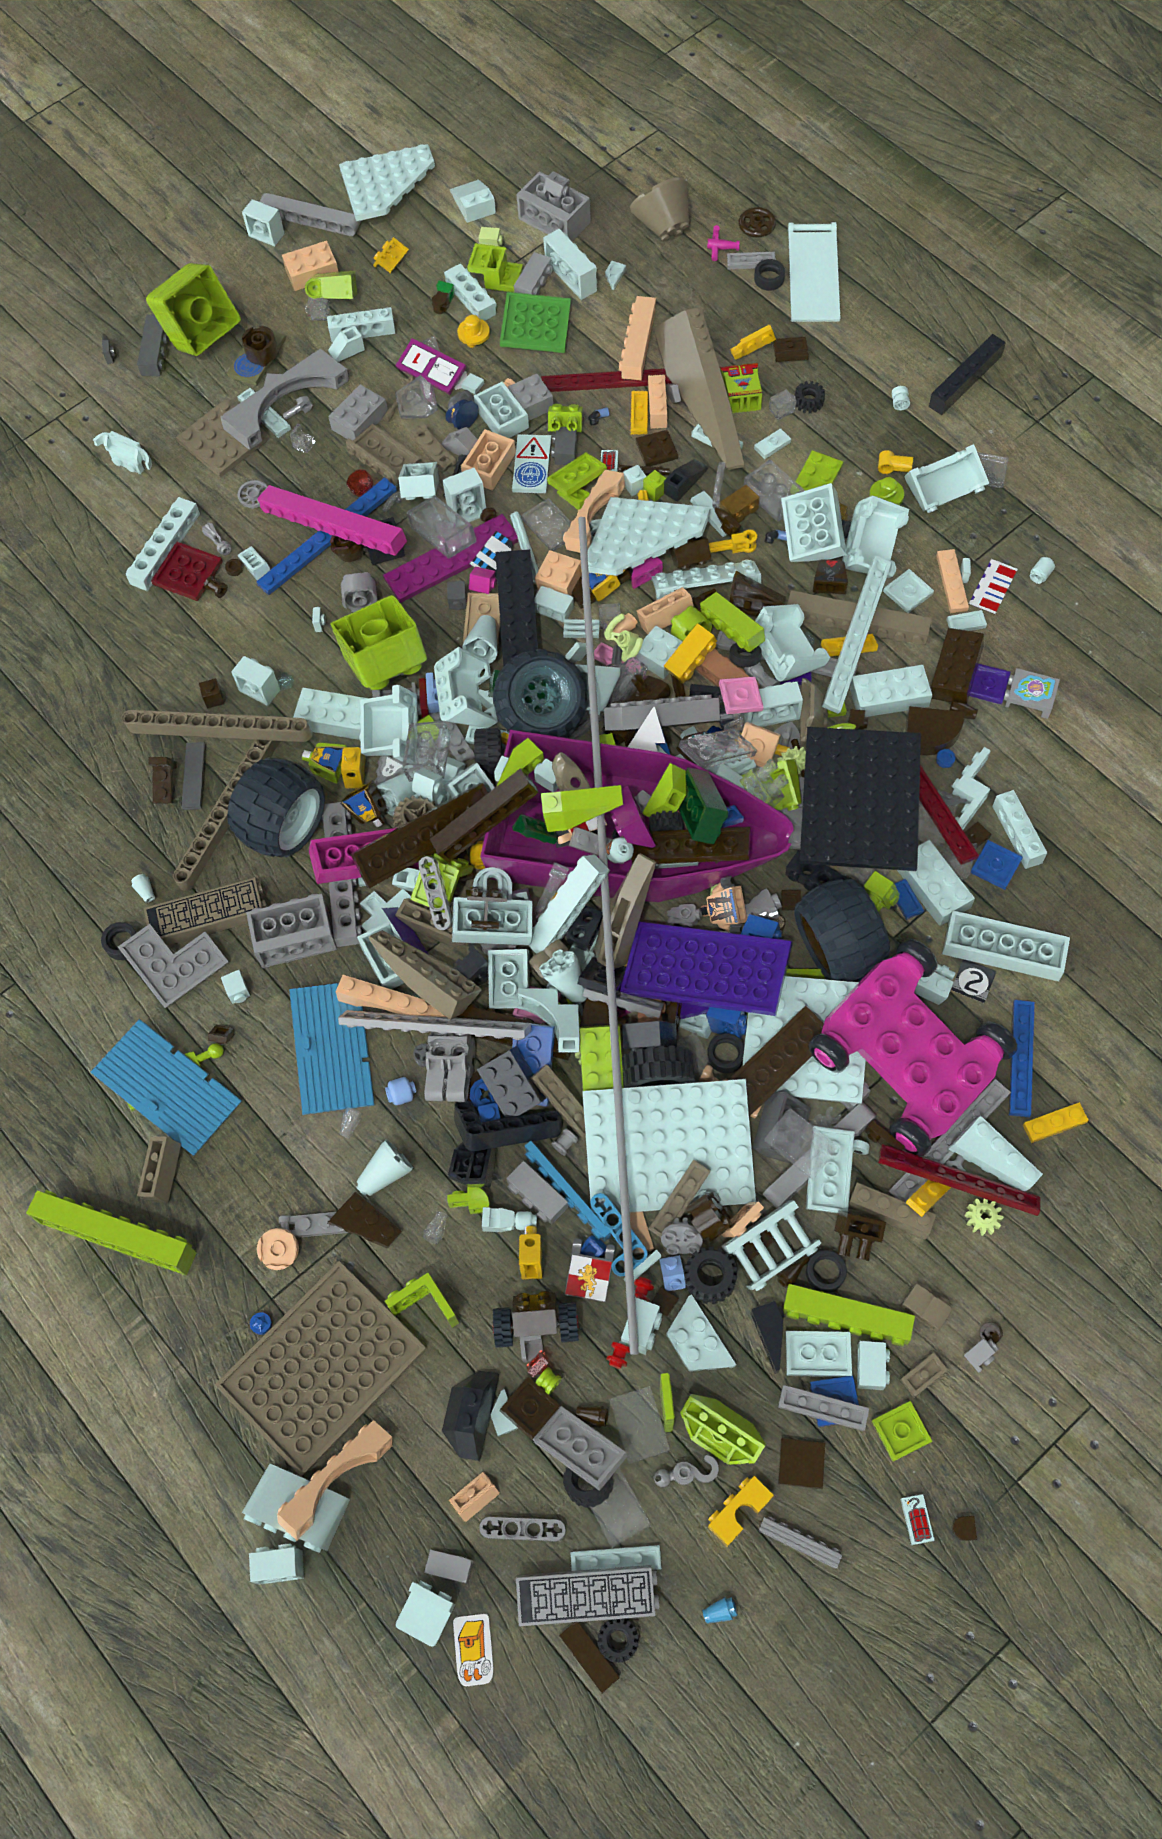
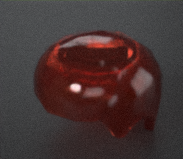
M358 469L351 473L346 481V485L353 495L361 497L373 487V479L366 470Z

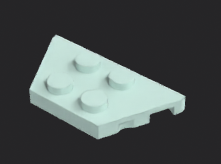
M690 1295L666 1333L668 1339L689 1372L728 1367L734 1368L736 1363L694 1297Z

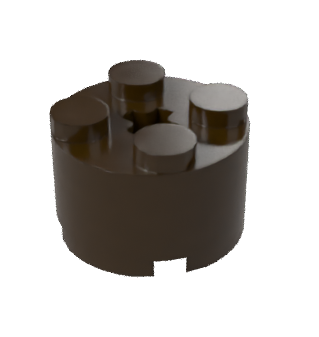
M259 326V328L254 329L251 327L242 335L244 351L251 363L265 367L276 358L279 351L274 334L270 328Z
M714 1191L706 1193L686 1208L688 1215L692 1213L694 1217L691 1222L704 1239L709 1237V1242L722 1235L728 1228H731L732 1222L730 1219L733 1218L729 1209L723 1208L719 1203L720 1198Z

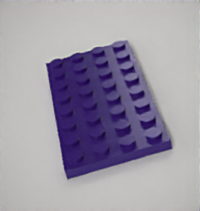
M639 922L620 992L643 998L776 1016L792 942Z

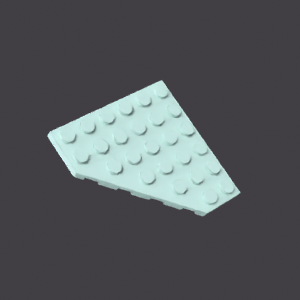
M428 144L404 148L399 151H390L381 155L376 154L372 157L359 158L358 160L345 161L339 164L356 221L387 215L390 212V207L392 205L396 206L402 200V195L404 193L408 194L415 187L414 183L416 181L420 182L426 176V172L435 167Z
M610 497L588 551L589 573L617 576L628 567L634 568L643 564L647 558H656L666 553V550L671 547L677 548L686 544L688 539L693 537L697 539L703 536L711 513L710 507Z

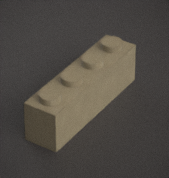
M860 1183L856 1184L848 1206L849 1209L871 1218L885 1221L888 1225L925 1240L929 1236L936 1218V1214L928 1211L921 1217L906 1202Z

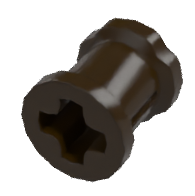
M209 576L204 583V588L214 592L218 598L223 597L228 589V586L217 581L215 576Z

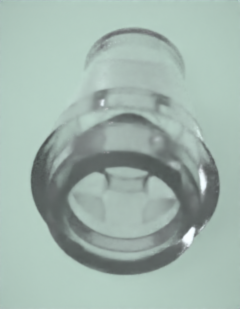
M347 1107L346 1111H343L339 1135L350 1139L362 1119V1113Z
M437 1211L434 1218L424 1229L423 1238L430 1243L438 1244L439 1240L443 1238L448 1216L443 1212Z

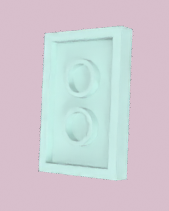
M785 1332L786 1376H852L850 1332Z

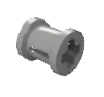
M564 1129L560 1138L556 1142L553 1141L551 1145L556 1151L565 1156L568 1148L573 1143H576L578 1139L568 1129Z

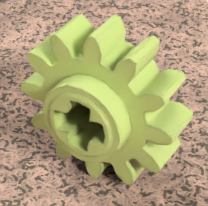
M797 746L794 749L788 748L785 753H781L782 757L777 758V760L780 762L795 759L798 774H801V771L805 770L806 751L804 747L799 750Z
M985 1198L982 1203L975 1199L974 1205L969 1204L967 1207L969 1212L965 1213V1217L970 1218L966 1225H974L973 1233L978 1229L981 1230V1236L986 1233V1230L992 1235L994 1228L999 1229L1001 1227L998 1222L1004 1218L998 1215L1001 1208L995 1209V1202L992 1201L988 1204V1200ZM983 1213L987 1215V1218H985V1220L981 1218V1215H983Z

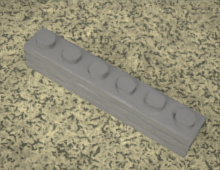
M770 1516L763 1518L758 1530L837 1569L842 1557L838 1549L833 1547L830 1549L826 1547L827 1544L821 1541L817 1543L813 1541V1537L809 1535L805 1537L801 1535L799 1530L794 1528L791 1530L788 1528V1525L782 1522L778 1524Z

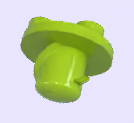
M886 477L876 481L871 486L869 495L900 505L904 499V489L894 478Z

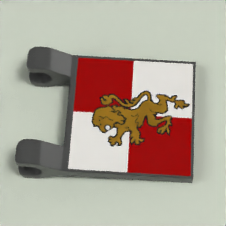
M576 1238L573 1241L564 1295L606 1302L616 1247L610 1244L606 1246L605 1259L582 1255L583 1240Z

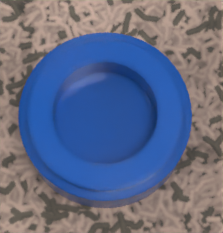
M943 749L937 753L936 763L940 767L949 768L954 764L955 754L953 751Z

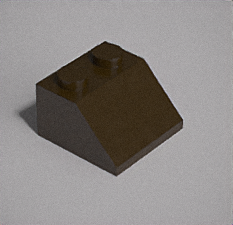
M704 536L697 539L693 537L688 539L687 543L682 546L669 548L674 565L678 568L680 567V569L689 568L691 564L695 563L702 565L707 563V560L712 559L708 538Z

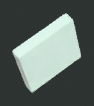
M908 569L887 585L883 592L906 613H910L932 596L934 590Z

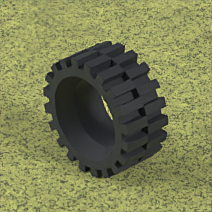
M675 1046L647 1047V1049L641 1048L637 1049V1051H631L622 1057L624 1088L695 1083L692 1051H689L688 1048L683 1049L680 1046L677 1048Z

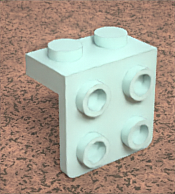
M421 1580L419 1584L412 1582L408 1590L411 1593L396 1622V1627L433 1647L437 1644L455 1604L450 1602L451 1596L441 1591L438 1595L431 1592L432 1586Z

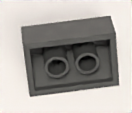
M775 1092L765 1101L752 1149L765 1157L790 1164L797 1162L811 1108L787 1092Z

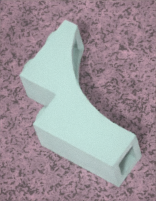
M518 988V1009L531 1012L542 1018L549 1026H555L554 1033L557 1037L559 1052H579L578 1005H558L557 989Z

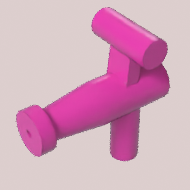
M715 225L713 228L712 239L707 241V249H712V261L718 260V249H735L739 251L740 241L736 240V242L718 238L720 231L718 225Z

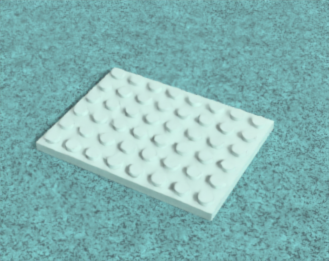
M746 1079L622 1088L630 1212L661 1210L693 1159L711 1172L690 1204L706 1193L713 1191L720 1198L719 1203L722 1206L756 1202ZM614 1089L583 1091L590 1201L594 1195L602 1193L611 1200L621 1213ZM596 1199V1208L601 1207L604 1210L601 1214H606V1212L613 1210L611 1206L609 1209L605 1207V1199Z

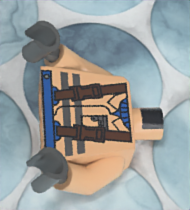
M730 875L721 878L720 883L712 890V895L707 897V905L701 906V912L703 917L710 916L711 923L718 924L719 928L732 934H741L740 927H742V924L740 923H744L747 920L742 888L741 886L734 887L735 885L730 881V878H732Z

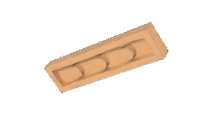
M955 549L937 551V561L950 613L968 611L969 606Z

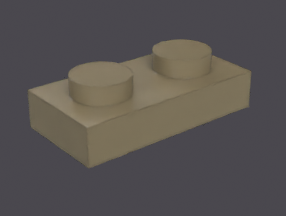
M933 1353L900 1381L915 1398L946 1373L948 1369L936 1354Z

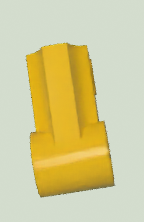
M882 451L879 454L878 471L882 474H889L892 471L909 472L912 470L913 457L897 456L891 451Z

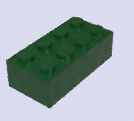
M687 767L686 796L678 808L692 840L714 844L717 837L721 834L723 822L727 820L728 810L709 772Z

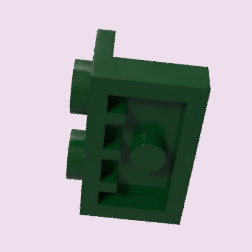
M520 814L512 826L513 831L519 832L528 838L531 837L554 845L558 841L556 831L548 832L545 821Z

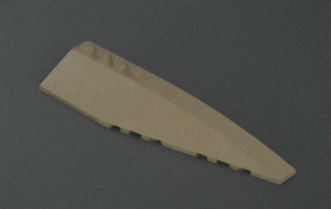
M702 308L684 310L654 327L666 376L673 384L678 385L682 401L686 403L687 409L697 424L702 427L704 435L709 438L712 447L717 450L718 456L727 470L742 468L745 466L726 388Z

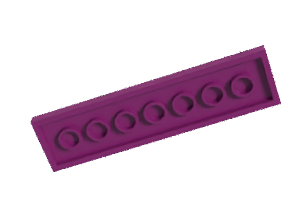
M501 514L384 574L383 578L398 601L402 603L472 567L470 563L495 531L512 541V545L519 542L513 527L504 515Z

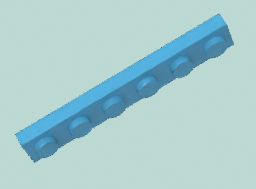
M533 1142L527 1143L525 1145V1156L531 1163L535 1162L539 1166L538 1171L544 1178L548 1177L553 1182L551 1183L553 1189L558 1193L561 1192L566 1197L565 1200L568 1202V1206L571 1209L574 1207L579 1212L577 1214L579 1219L584 1224L588 1223L592 1227V1234L598 1240L601 1238L606 1242L611 1237L610 1231Z

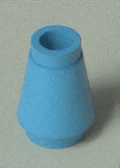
M724 1597L702 1610L707 1624L733 1620V1617L738 1616L732 1597Z

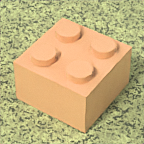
M549 550L535 577L537 590L544 586L571 596L580 576H582L580 571L581 560Z

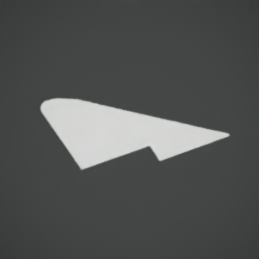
M655 707L650 711L628 748L658 752L655 743H665Z

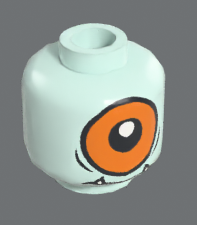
M615 838L606 846L607 857L614 863L626 862L633 855V845L627 843L625 838Z

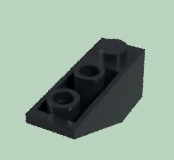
M693 459L678 467L664 480V494L678 502L708 470V466Z

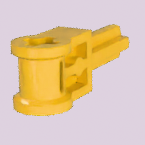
M746 530L743 533L732 534L729 540L709 543L710 553L731 549L732 553L754 552L756 549L757 533L753 530Z

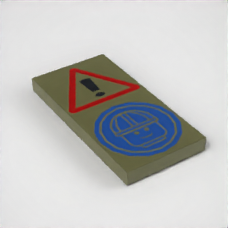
M272 331L279 351L286 340V336ZM243 347L228 370L227 375L230 378L257 386L272 361L265 367L253 364L247 359Z

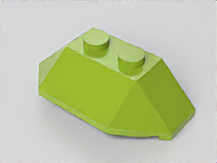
M691 1394L680 1412L690 1439L728 1465L755 1463L766 1445L751 1422L717 1399Z

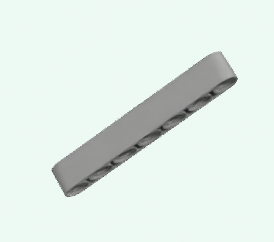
M269 193L263 194L259 201L278 209L282 220L348 236H354L361 223V220L356 221L352 213Z
M862 1101V1104H858L833 1129L854 1131L855 1139L876 1119L877 1115ZM811 1149L764 1192L763 1195L776 1208L789 1201L808 1183Z

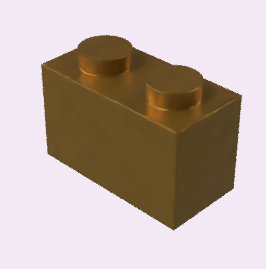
M746 484L720 501L719 507L728 512L737 522H741L747 515L757 511L760 497Z

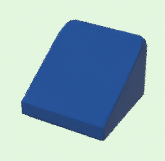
M594 1235L589 1236L582 1245L581 1254L601 1258L606 1252V1245Z

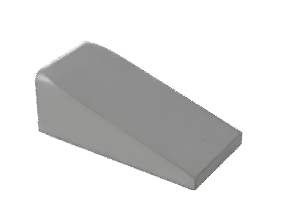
M430 1550L424 1573L468 1584L473 1560Z

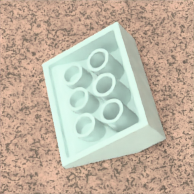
M832 483L781 498L790 562L830 560L847 555L838 493Z

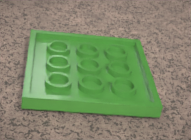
M507 292L500 346L565 353L571 299Z

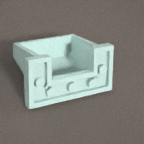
M400 685L392 686L393 695L360 700L361 715L359 721L361 733L359 738L361 754L365 756L393 755V758L410 766L418 765L417 694Z

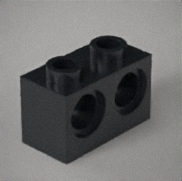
M585 905L572 926L565 933L568 944L589 952L599 933L603 912ZM592 917L591 921H584L585 918ZM580 933L584 934L582 938H575Z

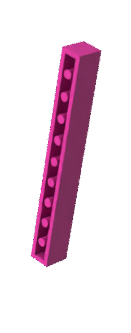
M271 485L257 498L261 510L265 513H270L279 518L282 517L291 522L341 537L344 540L368 546L371 549H376L386 554L396 556L407 542L402 528Z

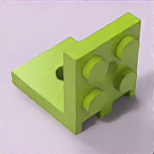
M437 853L429 855V857L435 858L438 862L450 906L459 877L471 874L474 866L469 865L467 860L458 858V860L453 859L447 863ZM427 860V864L424 865V867L428 868L430 872V866H432V862H428ZM419 872L410 900L429 907ZM430 872V874H426V876L428 877L429 875H435V872ZM432 878L429 881L430 888L432 883H436L438 885L437 880L434 878ZM440 897L434 899V906L440 908L443 905V901Z
M426 1273L419 1279L414 1278L406 1283L405 1288L400 1291H393L387 1296L388 1299L385 1300L392 1314L396 1316L426 1295L431 1294L451 1327L453 1328L459 1324L455 1314L429 1273Z

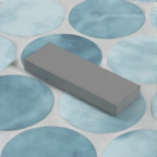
M775 252L727 253L728 270L755 269L756 265L762 260H776Z

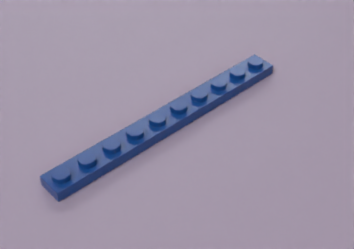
M384 477L345 510L366 517L397 491L396 487ZM323 531L315 533L256 581L258 586L268 595L273 593L331 545L330 539L332 535Z

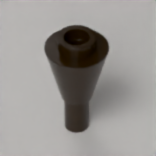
M806 1254L799 1258L797 1262L792 1263L777 1273V1280L780 1285L787 1288L789 1284H795L802 1268L810 1260Z

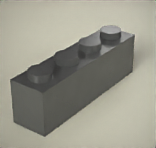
M146 315L137 363L141 376H161V371L164 369V357L167 354L166 344L169 343V337L155 315Z

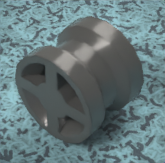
M419 1044L413 1051L415 1061L421 1067H426V1059L424 1057H426V1052H429L430 1046L427 1044Z

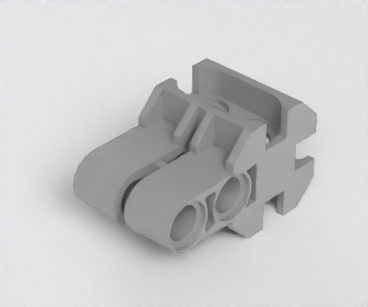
M430 1032L427 1042L430 1049L429 1052H426L425 1058L427 1069L425 1100L444 1102L447 1098L448 1102H466L470 1078L474 1071V1066L472 1065V1058H475L476 1054L474 1038H471V1034L459 1036L456 1033L438 1034V1032Z

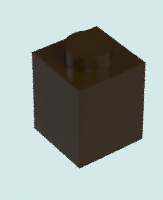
M216 678L199 683L201 695L207 709L224 705L222 691Z

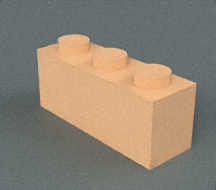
M665 375L648 376L650 429L667 428Z
M682 587L637 610L641 628L649 634L655 626L663 629L672 625L671 620L675 615H680L687 607L693 606L691 595Z

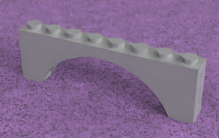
M320 348L243 402L221 416L223 429L250 450L262 442L260 432L262 417L277 399L292 391L309 387H327L337 390L348 382L347 368Z

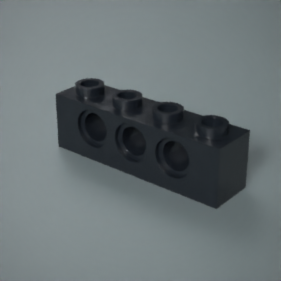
M799 849L786 866L785 875L791 881L802 884L808 891L822 885L819 881L829 882L838 879L844 881L848 879L826 865L799 864ZM804 871H808V872H810L811 874H810V875H806V874H804L803 872H804Z

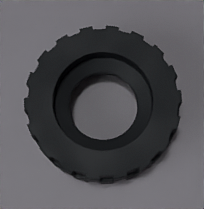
M568 1467L565 1468L563 1485L568 1496L576 1505L583 1506L584 1508L596 1507V1505L602 1504L605 1499L609 1498V1494L613 1490L612 1486L614 1485L613 1475L600 1491L596 1488L585 1491L578 1486L580 1476Z

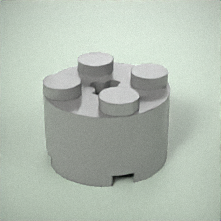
M370 573L344 575L341 582L342 604L344 608H349L351 612H355L377 601L376 583Z

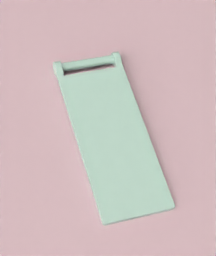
M831 222V224L788 223L791 321L839 322L840 300L836 222ZM793 231H831V232H793Z

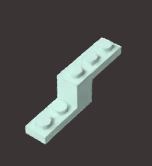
M985 747L980 753L976 752L972 758L973 763L964 768L962 778H957L952 785V788H954L953 797L967 799V802H963L965 803L961 811L963 814L960 818H955L962 830H964L987 799L990 788L974 779L988 760L991 752Z

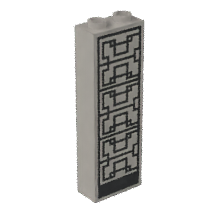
M651 1565L517 1575L516 1588L519 1626L655 1616V1609H659L658 1595H654L653 1585H657L656 1571H652Z

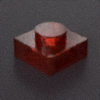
M540 1351L526 1365L527 1372L533 1378L537 1374H542L548 1367L547 1355Z

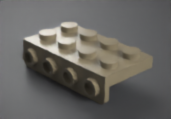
M371 424L353 441L349 438L346 440V449L351 455L358 457L363 464L369 465L374 472H378L394 485L399 482L398 477L403 464L421 463L420 457L374 424Z

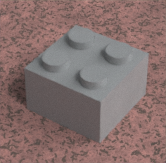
M538 374L508 386L509 391L528 414V421L547 413L549 406L553 405V395Z

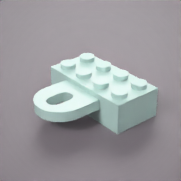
M494 867L485 868L475 876L473 887H480L482 891H487V879L493 877L497 879L498 888L501 889V892H505L507 902L488 901L487 920L499 921V930L487 929V931H483L482 928H471V920L483 921L484 901L454 897L452 942L530 945L532 939V901L512 900V882L508 874L503 870Z

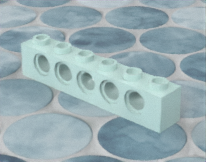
M178 497L171 505V509L163 517L158 528L154 530L149 541L145 543L140 554L136 556L132 566L127 569L126 576L130 585L146 591L153 585L151 582L152 578L176 541L182 542L200 515L196 503Z

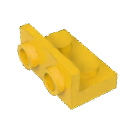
M393 237L390 242L388 240L385 242L382 252H377L374 257L375 262L373 266L376 268L379 264L391 274L409 249Z

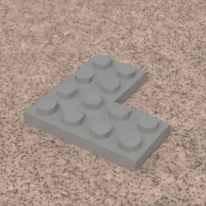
M149 924L118 946L119 950L165 1009L229 963L206 932H203L173 954Z

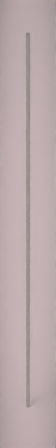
M579 517L595 788L603 786L585 517ZM604 814L597 816L599 859L608 868ZM607 874L601 883L626 1298L630 1355H637L639 1350L609 880Z

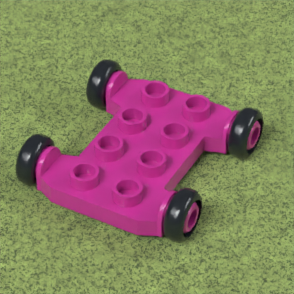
M905 939L898 946L897 955L877 963L825 1018L821 1034H816L809 1041L808 1046L816 1061L834 1073L843 1072L850 1063L849 1055L857 1051L907 1102L902 1117L897 1118L890 1125V1134L905 1146L904 1151L923 1157L931 1149L930 1140L945 1134L994 1079L999 1061L1010 1059L1017 1052V1042L1005 1027L992 1021H985L977 1028L976 1037L963 1044L914 993L921 977H930L937 970L938 962L935 955L920 941Z

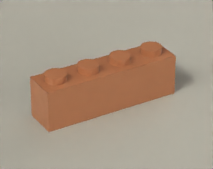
M715 648L708 652L704 662L695 668L697 672L718 687L721 679L750 677L742 668L731 663L729 658L719 654Z

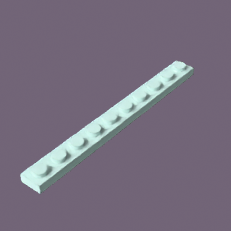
M876 555L869 568L822 707L837 714L842 709L891 566V562Z

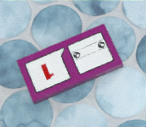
M413 338L395 365L397 369L449 395L467 368L465 364Z

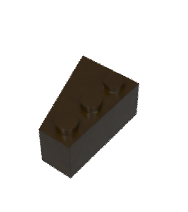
M736 571L733 576L729 602L745 614L758 616L765 606L784 605L785 596Z

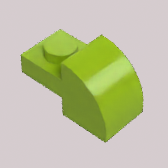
M467 1186L468 1193L454 1191L452 1194L447 1195L449 1208L468 1206L470 1214L483 1213V1207L491 1208L486 1193L479 1187L470 1188Z

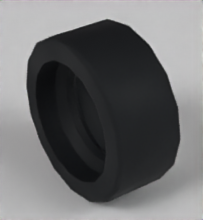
M765 259L756 265L754 282L760 289L773 291L784 283L785 267L778 260ZM766 271H772L777 273L778 276L775 278H765L761 274Z
M126 922L111 924L104 930L101 937L103 949L115 960H126V957L120 950H113L110 947L112 938L121 932H128L131 937L137 933L133 926Z
M729 1033L719 1034L709 1043L707 1049L708 1062L718 1072L732 1073L743 1064L745 1046L736 1035ZM722 1043L734 1045L738 1051L737 1059L729 1064L719 1062L714 1054L716 1047Z
M829 1250L815 1253L810 1258L806 1268V1276L810 1285L819 1292L824 1293L834 1292L839 1289L847 1275V1267L843 1258L834 1251ZM820 1260H831L837 1265L839 1275L833 1283H822L815 1277L814 1267Z

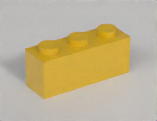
M697 623L664 664L666 671L682 683L689 680L695 668L704 662L707 653L715 648L717 642L715 636Z

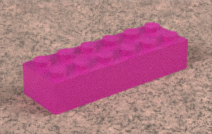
M397 828L311 840L309 855L317 884L362 878L351 853ZM419 861L408 868L419 869Z

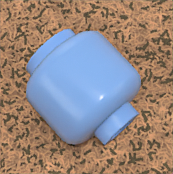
M401 1077L389 1081L385 1091L389 1103L393 1102L394 1105H401L413 1100V1093H416V1088L413 1081L409 1082L406 1077Z

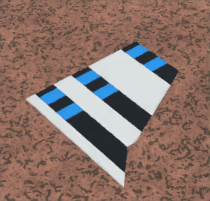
M495 531L470 564L474 567L495 571V578H497L495 552L511 551L513 542Z

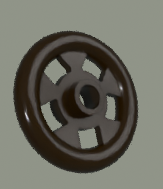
M753 207L745 210L740 215L738 224L744 234L758 238L769 235L775 229L776 218L768 209ZM746 218H749L750 221H749V222H745V219H746Z

